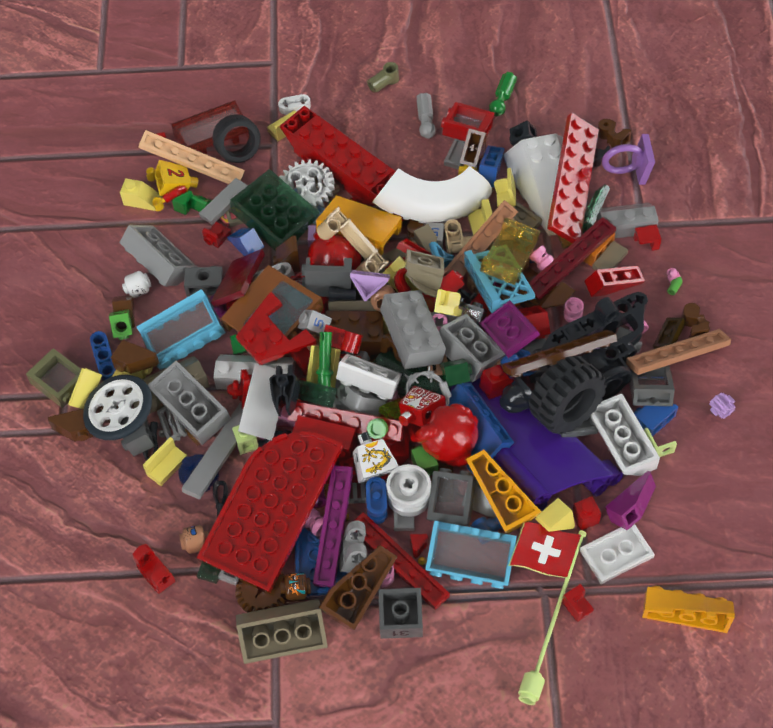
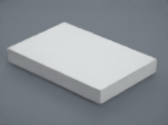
M635 524L628 530L620 527L580 547L579 550L600 584L655 556Z

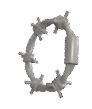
M428 366V371L414 373L409 377L406 374L404 375L407 378L406 394L409 392L412 383H419L416 378L420 375H425L427 378H430L431 383L432 379L440 382L439 386L443 396H445L446 406L449 405V397L452 395L447 382L442 381L434 371H430V366Z

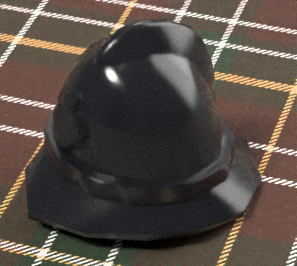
M520 376L515 377L514 381L503 389L499 402L500 406L509 413H517L527 408L529 409V399L531 398L530 394L532 391Z

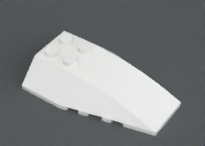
M556 133L523 139L503 155L507 168L512 170L516 188L520 191L523 200L525 199L529 204L530 210L542 219L541 226L548 236L557 235L547 229L563 137Z

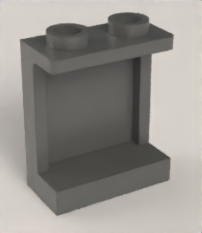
M306 257V264H302V276H305L302 278V286L321 297H329V287L352 289V280L350 278L352 258H344V266L310 265V257Z

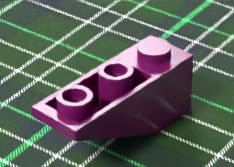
M650 471L645 472L605 506L612 523L628 530L642 518L656 488Z

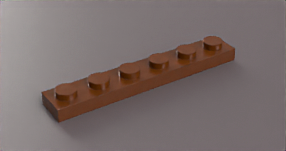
M604 330L502 364L503 372L512 377H519L524 372L537 371L545 365H555L557 361L568 356L591 353L593 349L608 347L611 343L617 342V336L609 330Z

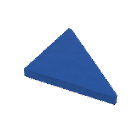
M303 527L295 543V573H305L307 578L310 577L311 594L307 596L326 595L331 587L314 586L313 584L320 539ZM339 564L336 583L347 574L346 572H340Z

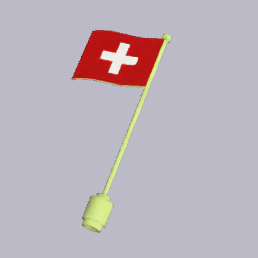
M525 522L508 565L524 567L548 576L565 578L535 671L531 670L524 673L518 691L519 700L528 705H535L536 701L539 700L545 683V679L539 673L582 540L587 535L583 530H580L578 534L561 532L559 530L549 532L541 524Z

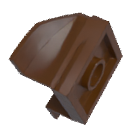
M518 250L512 254L528 282L538 275L537 272L529 268L530 259ZM505 265L506 270L511 271L513 269L512 267ZM512 277V278L510 279V281H513V282L516 281V280H520V279H517V278H514V277ZM562 281L539 301L536 299L520 302V306L527 308L539 305L546 309L563 305L575 293V290ZM507 286L506 290L511 291V287Z

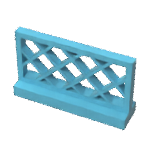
M507 246L473 254L472 250L464 252V266L491 314L509 300L516 304L535 299L534 291ZM498 254H505L504 259L496 257ZM483 258H484V259H487L488 262H487V263H483V262H480L479 259H483ZM494 261L500 263V266L496 267L490 264ZM504 265H507L512 267L513 269L509 271L503 269ZM487 269L494 271V276L486 274ZM499 273L507 275L508 277L506 279L499 278L498 275ZM514 277L520 279L519 283L510 281V279ZM497 282L503 285L501 288L493 286V283ZM506 286L514 287L515 290L512 292L509 290H505ZM520 289L523 291H527L528 294L522 295L518 294L517 292ZM503 294L510 296V298L501 300L500 296Z

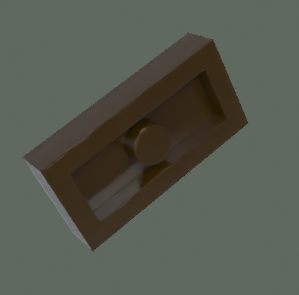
M667 317L653 344V348L657 349L676 343L686 324L684 318Z

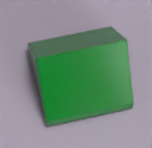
M200 195L191 196V208L200 212L212 200Z

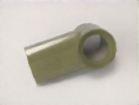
M388 62L383 66L382 71L368 79L367 85L373 93H377L388 84H396L399 81L398 65L394 62Z

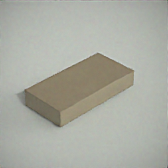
M613 241L595 261L592 269L616 268L628 254V249Z

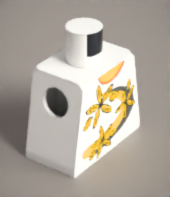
M368 432L358 435L361 445L353 451V459L359 483L368 481L372 477L390 474L392 470L399 467L383 439L372 442Z

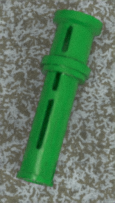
M320 332L319 369L316 371L318 378L315 391H333V388H331V375H333L331 369L332 332Z

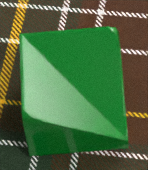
M188 191L172 200L174 211L184 215L191 209V196H193L192 191Z

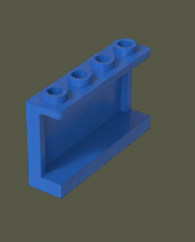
M471 383L457 384L450 392L452 396L449 397L448 406L455 403L468 407L473 415L478 418V439L471 452V456L485 450L493 458L502 448H510L514 441ZM468 464V465H467V469H468L470 472H472V470H471V468H470V466H469V464Z

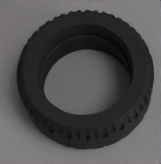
M238 114L228 115L221 119L215 126L212 135L216 151L225 160L233 163H242L250 160L258 151L261 143V136L257 126L249 118ZM237 126L247 127L249 138L245 146L237 151L226 150L224 139L229 130Z

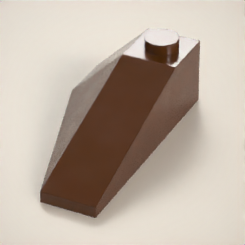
M378 546L329 589L319 608L342 626L355 630L397 556L384 547Z

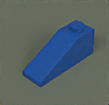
M488 145L479 165V174L489 182L491 187L495 188L494 182L498 179L505 148Z

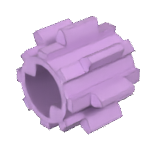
M720 393L710 401L709 405L712 407L710 411L715 416L724 419L734 412L736 407L733 403L735 401L730 395L727 396L724 393Z

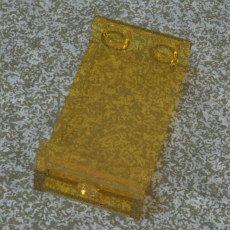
M505 218L499 235L487 256L483 258L480 272L515 285L537 244L540 230Z

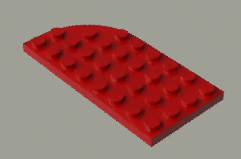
M300 431L298 433L278 435L262 447H258L245 463L197 559L271 593L344 447L343 443L318 433Z

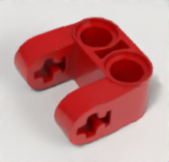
M143 544L134 551L133 558L138 570L158 594L176 582L172 573L155 555L148 544Z

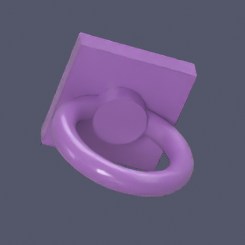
M642 134L637 146L632 144L615 146L608 150L602 158L603 168L610 173L624 174L636 170L639 185H646L655 164L649 134ZM625 151L633 152L632 164L624 167H615L609 164L610 158L615 154Z

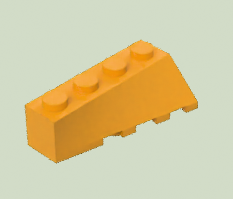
M485 450L466 459L506 534L517 530L523 526V523L530 522L542 513Z
M660 586L647 587L642 618L727 633L735 618L733 602L727 601V599L722 597L709 598L700 593L687 594L682 590L670 591Z

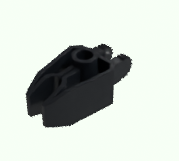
M288 365L287 374H283L282 366H276V375H272L269 378L272 401L278 416H281L282 408L285 405L290 416L296 408L300 385L295 376L294 365Z

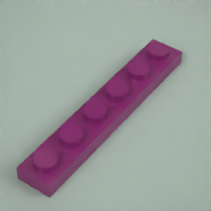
M334 466L331 471L313 580L314 586L332 587L336 583L353 476L352 467Z

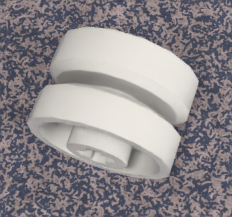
M411 464L401 465L392 470L386 483L389 506L401 516L412 517L424 512L429 506L431 481L427 472L421 467Z

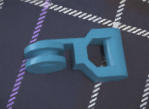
M436 242L429 243L431 255L444 258V268H446L455 258L454 255L446 253Z

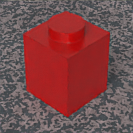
M593 496L574 503L573 517L580 530L599 524L601 511Z

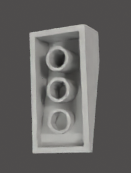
M177 361L172 363L148 384L150 391L201 445L231 420L228 411Z

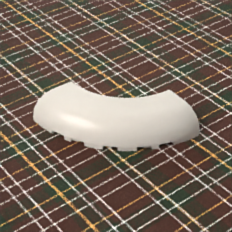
M470 166L460 175L445 181L421 180L410 176L398 168L373 200V203L390 214L395 213L402 216L405 220L412 219L418 221V223L425 224L428 222L446 223L451 219L464 218L481 207V200L488 199L491 196L492 187L481 174Z

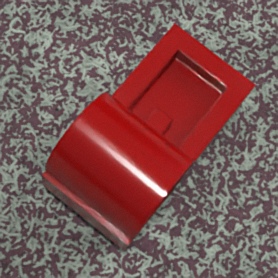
M326 324L324 332H332L331 347L358 354L363 335Z

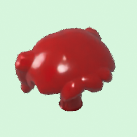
M317 232L313 234L315 240L310 245L307 257H310V265L344 266V258H352V270H356L361 264L362 255L344 236L334 235L329 240H323Z
M458 403L451 404L450 406H440L432 412L429 422L410 436V440L421 443L423 449L443 464L453 467L468 465L466 459L471 457V452L478 439V418L473 415L468 407Z

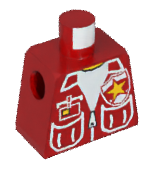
M414 386L399 403L401 415L399 422L403 426L413 423L422 427L429 422L432 412L437 407L446 406L445 396Z

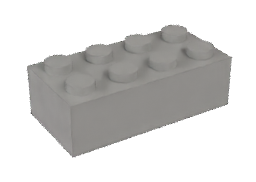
M415 290L384 294L380 311L404 369L442 363L446 347L422 292Z

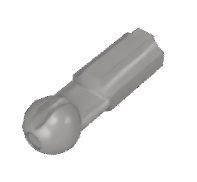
M420 93L416 96L418 117L421 121L419 132L422 137L429 139L436 134V127L432 123V100L430 94Z

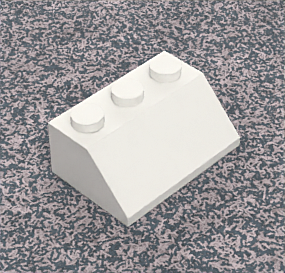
M347 353L339 363L336 379L340 380V383L343 385L359 387V390L364 393L372 392L377 394V397L380 399L392 400L402 374Z

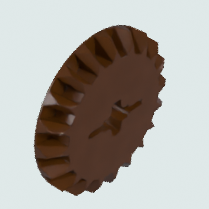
M281 571L271 593L267 591L259 593L258 587L239 579L238 584H236L235 595L240 607L248 613L283 606L287 601L285 594H281L280 581H285L284 573Z

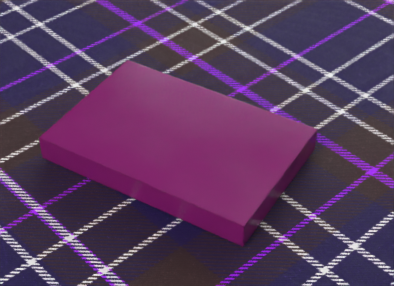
M510 300L479 323L508 358L540 335L538 330Z

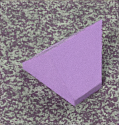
M352 270L350 278L363 300L367 301L389 281L390 274Z

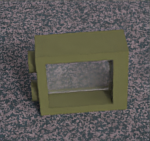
M53 348L26 373L30 384L63 408L69 403L82 369Z

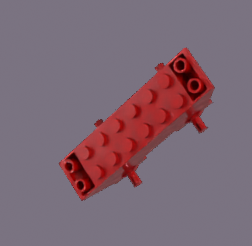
M303 106L280 125L281 130L293 146L294 153L304 160L305 163L309 159H311L312 164L318 160L319 165L324 163L325 168L329 167L333 177L344 185L345 191L351 194L352 198L349 200L373 207L375 205L373 200L396 172L306 106Z

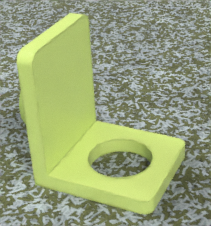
M644 429L659 457L675 452L676 441L658 447L649 429Z

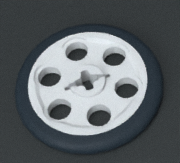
M117 375L103 381L90 393L83 410L85 427L90 434L102 440H118L131 435L141 427L150 413L152 406L150 388L144 380L132 375ZM132 388L130 394L124 395L126 389ZM115 390L111 397H106L109 391ZM140 401L138 407L131 408L134 402ZM99 406H104L100 413H96V409ZM129 417L126 424H120L123 418ZM106 420H111L108 426L102 427Z

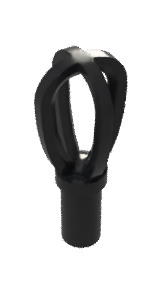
M155 421L150 422V430L155 445L153 454L158 450V423ZM148 450L143 452L146 461L150 458Z
M216 481L213 484L217 517L228 498V486L225 481ZM219 485L224 486L221 503H219L217 492Z

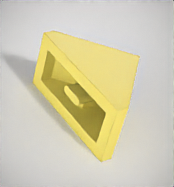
M559 498L535 518L549 532L573 529L575 527L572 510Z

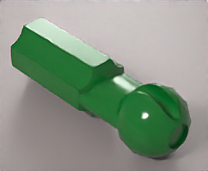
M506 72L502 75L495 92L497 99L489 105V111L494 112L496 117L505 113L506 106L504 101L510 99L516 84L517 76L512 72Z

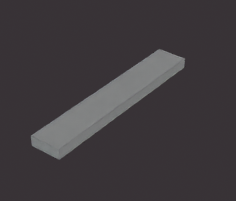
M242 403L235 409L231 415V420L222 428L183 485V493L201 499L236 447L237 443L232 428L240 425L243 413Z

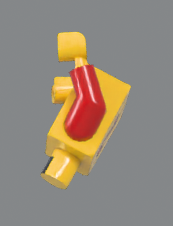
M159 160L156 169L149 167L146 170L147 180H156L159 195L163 196V198L155 197L152 201L155 210L158 212L164 209L163 203H169L174 198L188 192L190 187L197 188L198 177L189 176L187 167L173 162Z

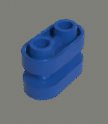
M372 477L366 483L367 516L376 524L383 523L388 516L386 483L380 477Z

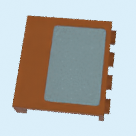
M268 265L248 287L245 295L238 298L220 319L224 329L229 332L235 329L239 332L266 296L272 291L282 302L283 307L271 314L269 318L291 340L303 331L298 328L299 317L304 310L322 312L324 307L322 298Z

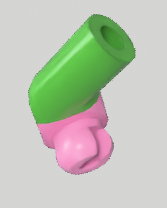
M670 268L667 270V277L671 285L667 292L670 295H675L683 281L679 272L675 268Z

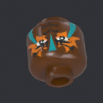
M288 573L285 575V581H280L281 594H285L288 601L305 600L307 595L311 594L310 577L307 578L305 573Z

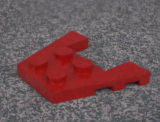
M272 291L236 335L238 342L259 365L282 358L283 355L290 352H299L301 348L309 345L311 347V345L315 346L317 344L316 339L306 329L289 340L270 320L269 316L283 307L282 302Z

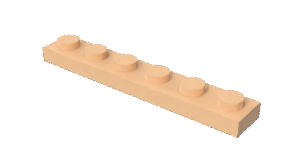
M145 130L138 148L227 184H230L235 178L241 181L245 172L243 169Z

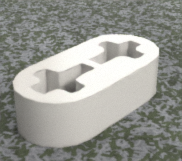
M305 94L285 97L278 102L279 111L284 115L294 110L297 112L303 106L309 109L311 107L310 98Z

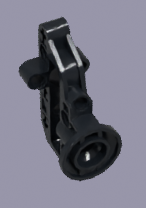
M635 292L614 302L610 297L601 299L595 305L593 312L553 331L544 343L542 351L604 330L616 333L617 328L628 323L634 330L633 332L617 339V342L611 343L608 347L594 349L591 353H585L582 356L605 377L606 392L602 397V401L615 396L632 378V372L626 365L628 357H632L637 353L634 346L640 341L644 330V312L648 302L647 295L642 292Z

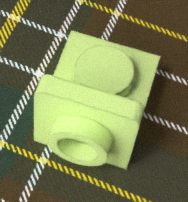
M239 425L232 428L240 455L258 448L256 436L239 432Z

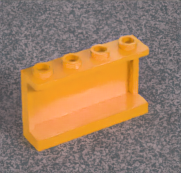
M337 195L316 219L317 232L318 226L339 206L341 208L340 211L347 219H351L352 223L378 249V253L381 256L384 253V245L393 234L399 235L401 232L402 217ZM340 231L335 234L344 236Z

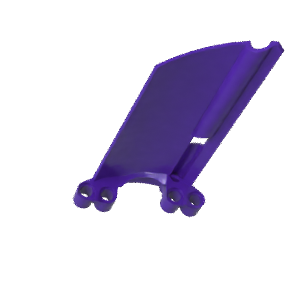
M397 361L396 364L408 377L414 373L428 371L427 366L404 369L402 362ZM420 375L416 378L419 383L414 382L415 386L443 395L439 386L440 382L432 379L431 383L430 378H427L425 375ZM438 375L444 381L443 375ZM481 378L474 382H465L471 383L514 441L510 448H502L492 459L541 512L547 507V501L550 500L551 495L582 483L593 496L598 497L609 485L614 486L623 478V473L610 460L601 461L578 438L561 437L560 434L549 431L532 415L530 408L517 413H509L499 404L501 396L489 400L479 387ZM457 384L448 386L450 392L457 386Z

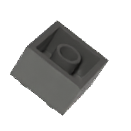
M421 588L379 589L380 639L423 637Z

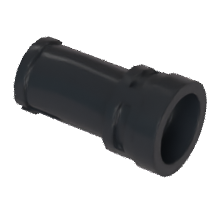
M329 287V302L338 300L355 301L356 289Z

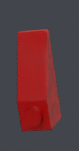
M638 266L597 269L584 282L591 297H596L642 284L645 280Z

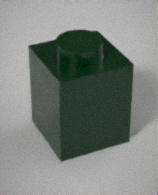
M464 358L440 363L443 380L447 382L448 386L471 381L472 367Z

